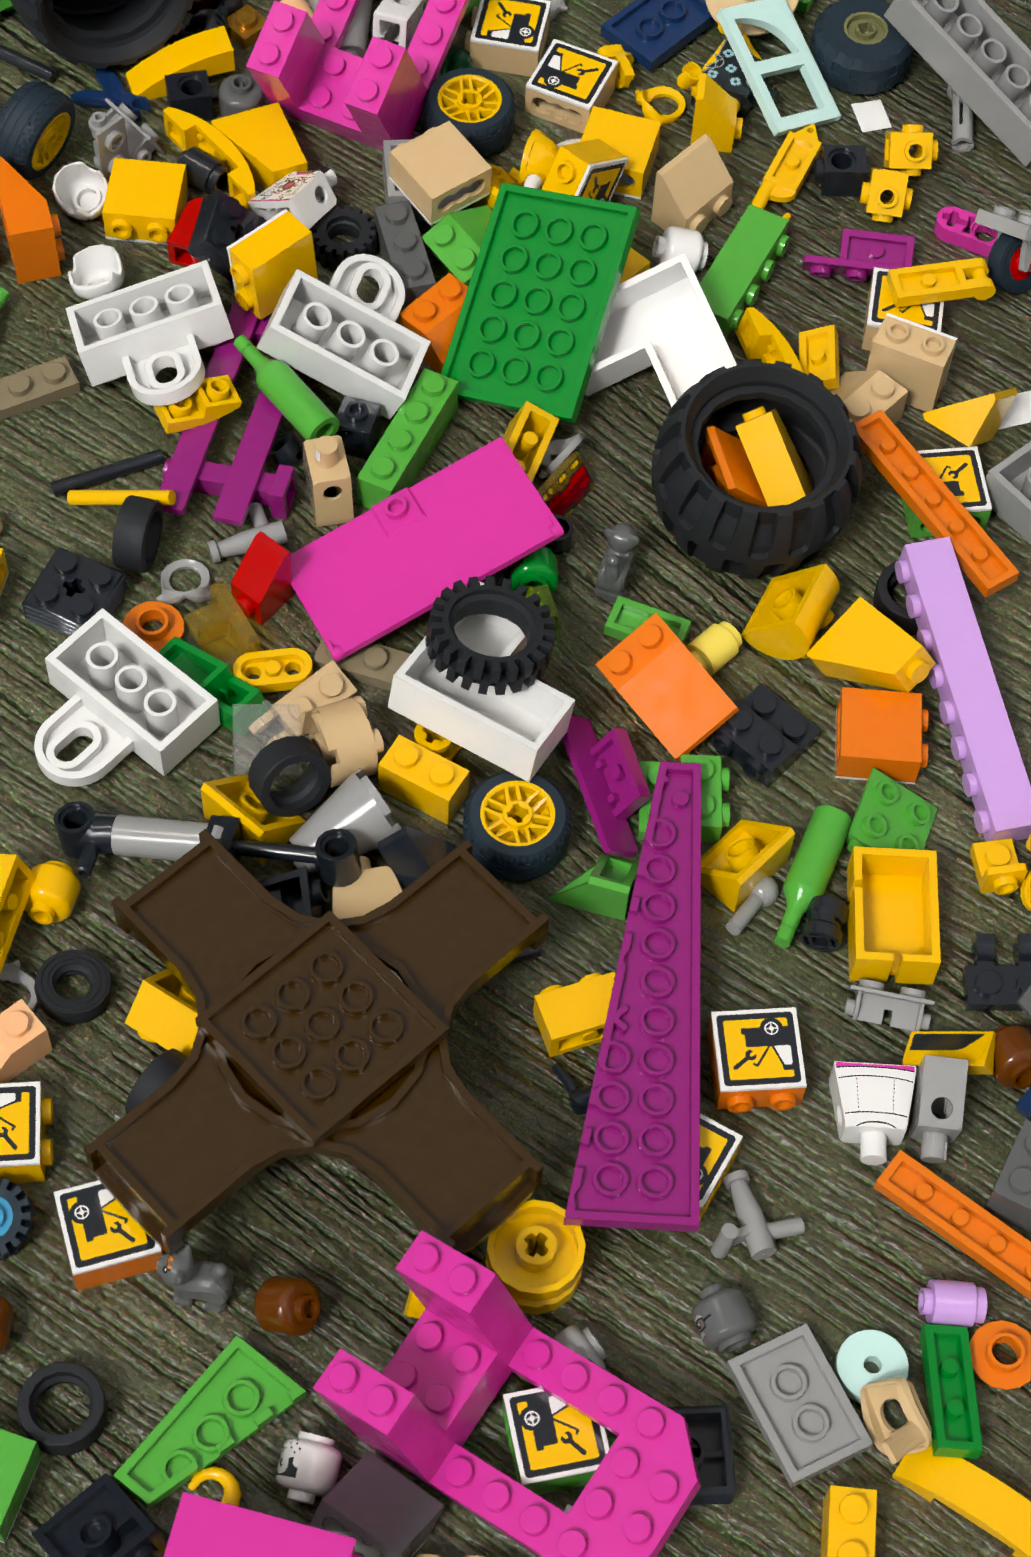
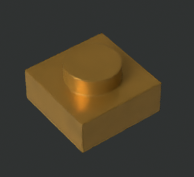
M247 4L227 17L229 24L228 35L244 49H247L257 42L266 18Z

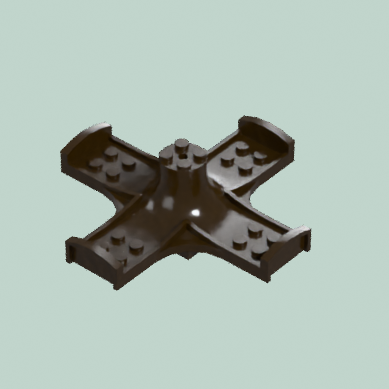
M206 829L199 833L200 843L127 900L123 901L119 896L112 900L116 923L127 934L132 931L188 989L197 1006L198 1016L195 1018L198 1030L190 1056L174 1075L84 1148L88 1166L94 1175L130 1217L169 1256L184 1245L183 1236L264 1168L284 1157L317 1153L348 1160L364 1171L420 1230H423L463 1255H466L493 1233L541 1186L543 1166L468 1092L451 1066L447 1037L449 1036L453 1014L470 995L530 946L536 950L547 941L549 918L544 913L537 918L472 856V844L467 839L391 901L359 917L338 919L330 910L321 918L297 913L273 897Z

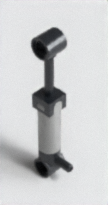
M81 801L64 804L54 815V824L62 850L68 857L79 859L75 872L83 878L91 876L99 853L177 861L200 843L199 833L204 829L239 863L241 856L315 864L316 868H319L322 880L333 887L351 885L361 874L357 840L354 834L341 828L325 831L318 837L315 847L244 840L240 818L211 815L209 823L96 812L88 803Z

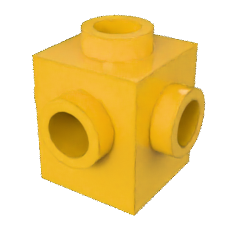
M902 124V131H885L883 167L900 169L902 172L909 173V176H921V169H931L932 161L937 160L938 141L933 140V133L923 131L924 125ZM914 145L915 150L912 155H909V148Z
M872 167L870 181L862 183L860 203L866 204V213H872L871 220L893 223L894 216L902 217L903 209H910L913 188H907L909 173ZM885 190H890L892 192L891 199L887 202L881 201V193Z

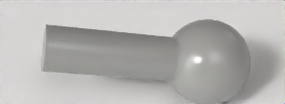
M764 877L728 921L726 929L729 933L736 936L739 935L761 907H769L777 901L779 886L772 877Z

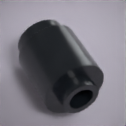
M196 146L180 154L177 164H186L187 182L206 194H211L216 189L222 192L226 190L229 185L228 173L231 170L226 167L225 162Z

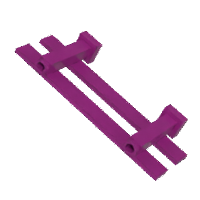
M236 299L233 302L229 315H227L234 338L216 345L204 377L228 375L233 385L245 359L234 346L235 339L240 335H245L257 347L270 320L267 317L260 320L250 310H243ZM289 366L299 377L300 371ZM261 391L259 392L232 466L205 461L221 418L182 431L172 459H167L163 468V481L159 490H173L176 495L174 505H162L164 512L184 515L192 492L195 491L220 496L212 515V519L215 522L243 527L251 503L254 502L270 506L273 518L287 520L298 490L294 467L279 464L276 474L263 472L284 416Z

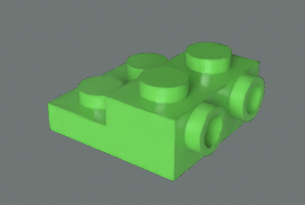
M681 754L680 763L701 764V842H718L722 827H729L730 803H722V792H728L729 768L721 767V756ZM639 761L652 796L638 808L639 840H644L660 762Z

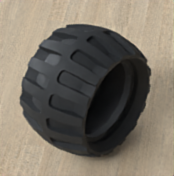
M11 0V3L25 27L44 47L75 65L83 63L90 65L92 68L107 69V66L123 64V66L136 63L137 59L149 53L154 54L162 49L164 43L173 34L177 35L183 27L187 10H191L194 0Z
M757 359L744 360L736 366L727 369L725 366H722L706 374L698 383L688 388L670 409L658 433L652 457L651 478L653 491L656 496V506L668 532L673 531L678 546L689 557L694 555L704 562L706 568L717 573L724 571L737 574L738 578L756 579L758 576L768 574L776 577L792 572L800 564L809 563L822 554L843 530L852 515L862 480V449L859 435L854 422H849L848 409L837 394L833 395L824 387L823 381L812 373L807 375L791 368V364L780 361L772 364L758 363ZM764 406L766 412L777 409L810 477L813 491L789 505L762 507L736 500L718 488L702 467L699 453L703 448L706 427L715 426L732 436H736L739 434L735 426L744 422L742 414Z

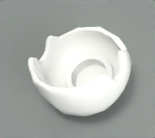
M82 161L63 166L54 176L52 186L56 202L62 211L72 218L83 221L87 219L92 220L102 214L108 188V182L100 170L88 167Z
M100 244L89 246L73 256V271H68V278L75 294L83 299L91 300L117 291L124 282L125 271L121 257L116 249Z

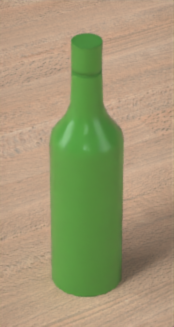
M240 335L235 339L234 346L255 369L256 384L259 390L306 440L321 436H334L340 426V420L285 362L265 357L245 335Z
M829 805L817 806L810 818L783 885L786 910L774 942L780 947L788 948L801 918L806 913L814 896H823L852 824L851 817L839 808Z

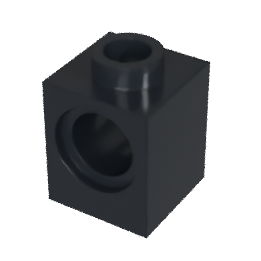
M206 70L164 75L168 107L185 111L204 121L214 120L213 105H219L216 83L209 84Z
M823 145L821 160H815L814 181H820L821 196L860 197L862 183L866 182L868 176L866 146Z
M345 395L336 415L340 420V426L335 435L342 437L346 455L368 460L381 434V404Z

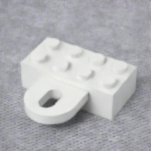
M357 254L341 262L328 285L297 269L284 288L256 348L278 360H282L287 365L343 395L381 404V415L391 419L405 401L431 341L396 323L405 299L404 284L398 272L388 262L379 257L369 254ZM364 276L374 278L379 284V292L373 303L363 302L357 295V287Z
M207 260L65 308L78 354L92 387L111 382L116 378L126 375L134 396L140 402L152 406L174 404L192 395L200 387L205 377V368L199 350L234 338ZM167 367L177 369V376L174 380L168 383L157 382L156 375L160 370Z
M103 608L45 657L50 684L69 700L41 725L35 737L34 750L41 771L50 780L60 785L78 787L92 784L103 778L132 751L165 776L221 725L218 700ZM79 736H88L93 740L83 752L71 761L64 762L56 758L61 750Z

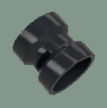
M814 896L806 910V915L809 919L802 925L800 933L802 944L815 951H837L841 946L843 937L840 927L847 921L848 906L834 897Z

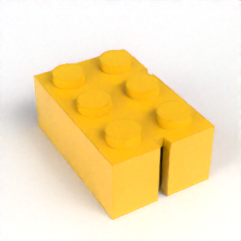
M853 846L847 867V902H850L848 906L849 981L866 979L887 983L889 975H895V983L933 985L941 964L937 851Z

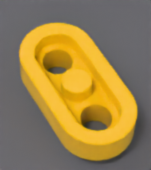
M299 648L245 653L237 658L233 665V676L256 687L262 693L293 690L313 675L310 655ZM291 670L299 672L298 674L294 675L287 674ZM251 675L259 676L258 679H248Z

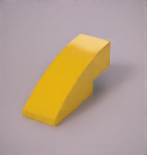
M224 26L209 29L181 39L152 54L125 73L131 93L136 96H144L148 100L166 96L164 75L206 70L207 76L234 71V50Z

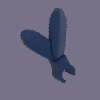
M109 68L96 69V80L103 91L81 90L74 92L70 96L73 103L83 107L111 108L105 101L106 98L117 107L123 103L138 117L136 121H142L140 109L146 110L147 113L151 112L149 100L144 96H136L125 91L116 74Z

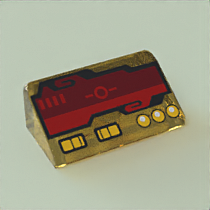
M574 451L537 491L553 515H562L568 518L593 490L594 483L580 453Z

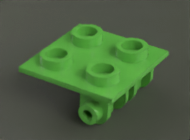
M872 768L846 838L847 849L851 853L853 846L924 850L938 808L879 770Z

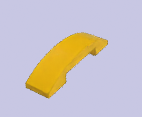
M165 108L163 116L166 136L182 151L196 146L225 162L226 167L231 170L228 173L229 195L236 198L242 206L252 212L248 202L256 197L254 180L246 160L237 147L221 131L203 119L179 109Z
M754 307L746 308L735 333L747 359H761L763 363L775 364L776 361L791 364V368L803 372L797 356L781 332Z
M932 1444L925 1451L907 1454L903 1457L892 1478L929 1502H932L934 1498L982 1528L1014 1549L1012 1556L1031 1557V1502L989 1473L962 1458L933 1456Z

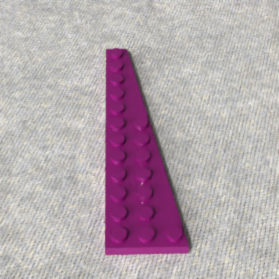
M660 761L563 1225L698 1232L701 764Z

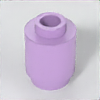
M930 1279L927 1287L921 1288L919 1291V1314L925 1315L928 1324L972 1327L974 1323L982 1324L987 1313L986 1290L984 1287H976L973 1282Z

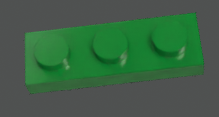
M924 1324L919 1333L929 1423L933 1432V1456L978 1459L983 1452L968 1327Z

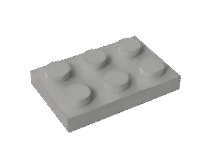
M807 1323L727 1361L726 1368L791 1488L871 1449L873 1442Z

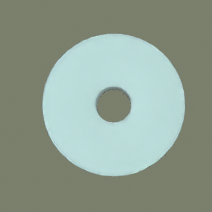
M863 1330L849 1336L841 1345L834 1364L835 1375L846 1395L858 1403H861L860 1391L863 1386L874 1381L893 1377H902L906 1380L909 1371L908 1359L903 1347L892 1336L877 1330ZM864 1363H875L879 1368V1372L874 1374L867 1372L864 1368Z

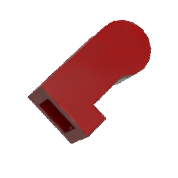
M195 198L189 201L167 240L170 263L187 267L201 262L188 253V247L204 198Z

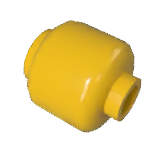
M47 861L46 863L34 866L31 871L36 875V878L31 887L24 910L33 921L39 924L48 925L65 921L70 917L81 889L79 879L75 875L74 870L59 861Z

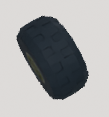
M840 0L829 5L819 14L814 25L810 50L825 82L827 81L834 89L855 96L856 94L870 96L893 88L905 78L912 62L914 48L883 16L891 5L886 0Z

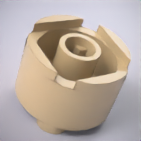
M361 696L342 699L304 711L301 714V736L309 734L310 741L330 766L331 781L328 789L340 786L359 768L362 769L364 776L367 775V777L378 772L377 753L384 751V743L377 728L371 729L367 719V707Z

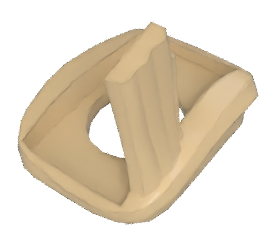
M902 1377L886 1378L871 1382L861 1388V1410L868 1435L876 1448L884 1455H887L892 1465L907 1454L925 1451L932 1444V1427L923 1410L916 1390L909 1380H905ZM888 1399L899 1401L908 1420L905 1425L897 1429L892 1428L884 1417V1403Z

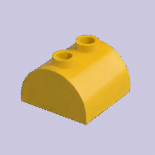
M825 563L773 577L741 636L755 649L777 659L797 660L808 658L806 653L816 644L817 640L815 637L819 629L826 627L834 617V613L830 608L840 590L836 575Z

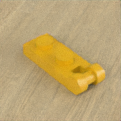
M983 258L889 269L887 275V282L896 308L975 297L977 300H987L996 292L993 280L987 277L989 269Z

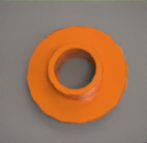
M147 601L136 605L126 614L122 622L124 626L157 652L175 636L181 639L184 633V620L180 612L172 605L161 601ZM150 621H158L163 624V627L157 631H147L142 628L144 624Z
M1004 1320L988 1322L977 1329L970 1340L973 1370L980 1380L993 1388L1002 1390L1017 1389L1031 1381V1335L1027 1330L1016 1323ZM1001 1343L1010 1346L1016 1353L1017 1361L1009 1365L1000 1363L993 1356V1346Z

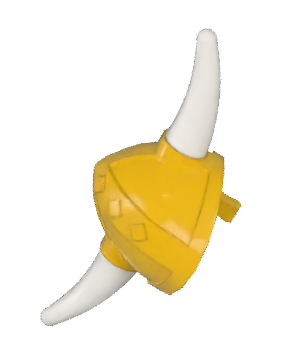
M536 128L530 134L524 148L520 171L513 167L508 175L517 180L518 186L541 190L560 146L580 142L581 138L570 139L556 144L544 132Z

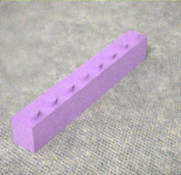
M950 536L906 544L899 560L895 562V573L900 584L904 583L907 592L906 608L909 617L916 620L918 627L917 641L923 645L936 663L929 671V682L933 689L937 688L940 696L939 712L941 720L945 725H949L952 734L950 742L951 751L956 761L960 760L964 772L962 775V785L966 796L972 798L975 807L974 824L979 834H983L985 842L1012 838V841L1028 839L1031 834V785Z

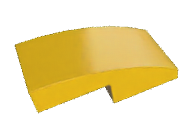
M223 375L204 378L200 387L182 401L170 405L153 406L166 434L217 420L240 408L242 401L229 376Z

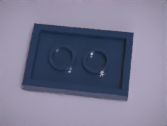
M635 0L601 25V36L613 45H622L625 52L631 53L636 62L651 72L716 21L710 15L705 0Z

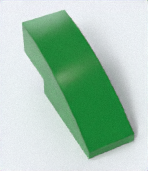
M176 636L158 651L159 654L218 700L221 725L243 738L249 732V726L269 711L261 690L233 676L229 665Z

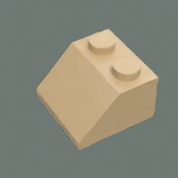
M702 135L656 172L651 221L664 231L670 226H678L702 233L710 221L717 216H723L732 204L733 180L708 135Z
M881 370L845 372L839 378L840 388L829 390L833 395L837 394L848 409L849 422L854 423L882 409L895 425L902 418L908 395L907 389Z

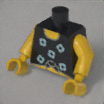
M718 22L719 31L725 35L720 23ZM742 32L741 34L754 61H762L746 33ZM728 39L722 42L702 69L697 63L691 61L682 67V73L677 77V84L680 88L685 90L692 89L691 104L694 106L699 73H706L738 102L736 117L745 119L755 105L759 106ZM765 77L763 80L767 87L768 77ZM767 87L775 105H777L780 92Z

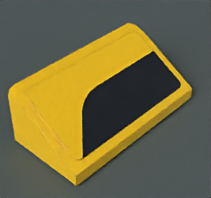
M911 1031L902 1065L916 1066L917 1069L924 1055L969 1060L967 1074L993 1075L996 1033L994 1031Z

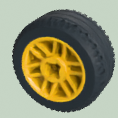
M462 68L449 71L435 79L429 87L427 94H425L423 101V127L425 132L432 127H438L450 121L484 159L504 149L513 136L516 114L514 94L502 78L489 71L476 68Z
M33 80L20 86L1 109L0 156L25 180L42 176L53 166L63 152L72 134L76 119L73 101L46 82Z
M502 771L501 774L496 773L494 776L491 775L489 779H484L483 782H480L475 787L465 804L463 840L467 839L472 844V856L495 878L518 882V880H532V878L536 879L539 876H543L558 865L569 845L571 811L567 799L556 784L551 783V780L546 779L544 776H539L537 773L530 782L506 771Z

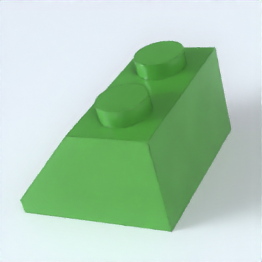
M488 205L448 213L421 237L443 266L466 286H469L492 214V210Z

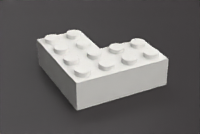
M685 252L619 284L585 392L587 397L653 365L670 405L673 407L679 397L688 388L698 383L706 374L722 366H725L727 369L737 365Z
M470 615L464 617L454 627L458 639L466 647L486 656H511L524 649L527 645L526 637L517 625L496 615ZM425 636L393 675L388 708L530 782L567 732L575 699L537 679L535 684L529 688L523 683L521 691L517 693H512L509 685H507L505 695H495L494 686L488 687L487 695L479 694L480 684L472 683L469 691L461 688L462 677L459 676L452 683L446 679L447 669L439 673L434 667L436 659L430 660L427 654L429 647H426Z

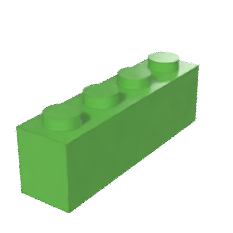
M751 204L747 207L700 282V286L725 340L732 330L737 331L745 312L744 309L747 305L751 307L754 305L760 292V283L762 280L767 282L770 279L775 267L774 260L777 256H784L790 243V236L786 235L789 220Z
M424 368L357 476V505L370 510L373 505L406 487H411L458 409L459 381Z

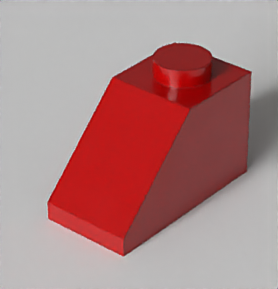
M262 531L255 535L231 581L233 607L242 617L252 618L261 626L293 597L290 552Z

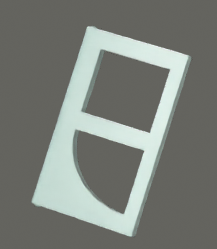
M758 0L722 8L716 13L718 21L774 137L788 134L789 131H799L812 123L815 126L839 121L842 118L786 0ZM737 24H750L771 32L787 46L791 54L755 62ZM799 69L817 105V109L781 117L763 78Z

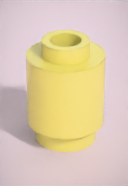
M722 621L719 624L710 625L690 642L686 648L709 675L712 676L738 654L739 647L742 645V638L733 625Z

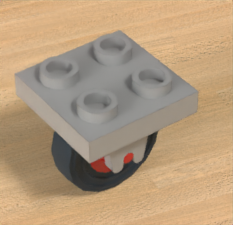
M995 205L993 211L978 208L974 223L997 230L996 241L988 257L989 278L993 280L997 288L1012 294L1025 292L1031 288V211L1020 209L1019 214L1016 215L1015 209L1001 205Z

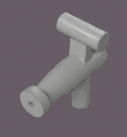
M259 502L252 503L248 512L254 528L242 531L217 543L215 540L207 541L213 564L221 562L220 558L246 554L255 535L260 531L278 544L288 542L282 521L269 523L262 504Z
M736 1170L727 1174L723 1178V1183L727 1190H731L740 1228H737L732 1223L724 1224L711 1247V1253L718 1259L725 1258L733 1245L746 1241L753 1260L766 1259L777 1251L774 1240L803 1234L805 1231L804 1222L801 1217H794L767 1223L762 1209L748 1185L750 1182L748 1172L746 1170Z

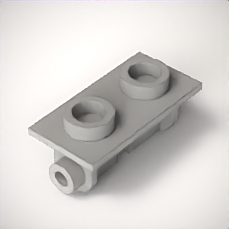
M108 98L105 99L111 107L107 113L103 112L113 121L121 115L124 116L128 151L131 159L150 161L152 158L151 153L155 149L162 155L165 154L156 144L160 137L147 124L143 123L139 127L134 123L138 117L125 104L121 103L117 107Z
M98 111L94 112L88 121L92 136L95 138L93 141L94 165L103 173L109 183L114 158L129 159L124 116L121 115L113 121L103 112Z
M859 979L858 986H848V991L856 992L855 999L847 998L844 1014L852 1016L853 1021L858 1020L882 1025L884 1010L892 1011L889 1027L908 1031H928L931 1014L924 1013V1007L934 1006L935 1001L925 999V991L901 987L900 994L883 991L884 983L866 979Z

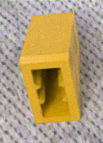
M278 102L211 120V125L221 131L243 155L250 168L253 180L265 189L292 172L308 171L307 161Z
M764 406L742 414L744 422L735 427L768 507L789 505L809 495L813 491L812 482L777 409L766 412Z
M859 597L806 653L817 669L825 676L902 692H910L916 684L922 682L928 676L929 671L936 664L923 645L862 597Z

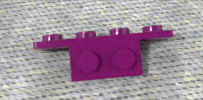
M843 228L839 258L804 255L802 270L809 271V275L814 277L827 278L832 273L845 275V279L849 281L864 282L867 278H872L874 267L884 269L912 267L915 236Z
M571 716L568 730L562 737V742L565 745L574 775L577 778L587 810L593 821L599 843L607 855L633 857L638 853V848L627 818L652 796L626 729L614 727L598 742L588 718Z

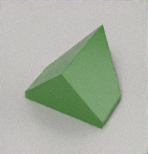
M602 854L597 864L545 900L625 921L639 863Z

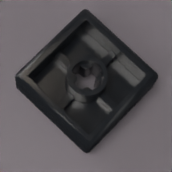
M216 189L215 192L207 196V199L204 198L188 247V253L199 261L207 260L211 269L233 283L227 247L267 220L249 211L236 198Z
M58 547L22 602L25 619L70 637L102 608L110 615H113L128 590L126 573Z
M727 1405L668 1407L685 1418L689 1428L693 1456H696L694 1462L698 1470L701 1488L690 1505L731 1504L736 1495V1481L729 1407Z

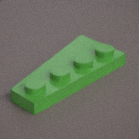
M236 1335L113 1475L114 1479L148 1509H151L189 1482L199 1471L214 1464L307 1397L306 1390Z

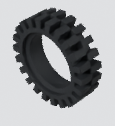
M475 576L469 577L467 587L462 580L453 583L452 590L448 587L442 590L440 598L436 597L433 603L425 639L426 647H429L427 654L430 660L436 659L434 667L440 673L447 669L446 679L452 683L459 676L462 677L461 688L468 691L472 683L480 684L478 693L487 695L489 686H494L495 695H505L507 685H509L512 693L520 692L523 683L528 688L534 685L536 677L540 679L544 675L546 667L548 668L556 638V630H554L556 622L554 617H549L551 610L548 605L540 606L541 597L534 593L526 598L528 587L520 584L516 591L511 590L512 580L506 578L503 579L502 586H496L495 576H486L484 585H480L478 577ZM470 615H496L517 625L524 633L527 645L524 649L511 656H486L466 647L458 639L454 627L460 620Z

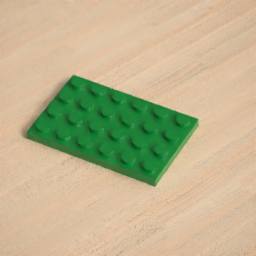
M501 182L441 371V375L459 381L458 399L513 411H519L524 403L529 401L557 417L560 421L576 424L641 216V211L638 207Z

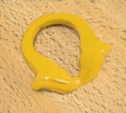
M659 86L642 91L635 90V101L638 106H642V112L647 119L659 121L661 125H665L679 120L685 112L686 103L684 97L679 91L671 87ZM659 97H668L675 100L678 104V109L672 114L661 115L649 103Z

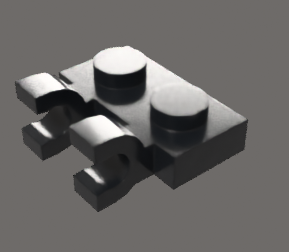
M994 934L976 935V943H973L971 946L974 966H965L962 971L965 1011H1024L1016 1001L1031 984V934H1018V943H1014L1012 946L1015 966H994Z

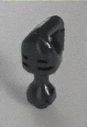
M216 0V9H199L195 15L188 11L185 15L183 27L177 35L173 34L172 38L177 42L199 32L224 26L228 34L229 24L227 17L241 9L243 1Z

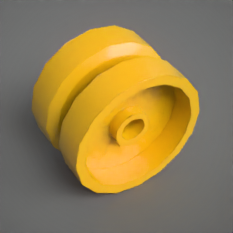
M540 1200L525 1201L517 1211L488 1236L485 1268L497 1274L523 1313L538 1315L557 1310L572 1298L580 1284L586 1245L581 1226L563 1225L566 1210L553 1202Z

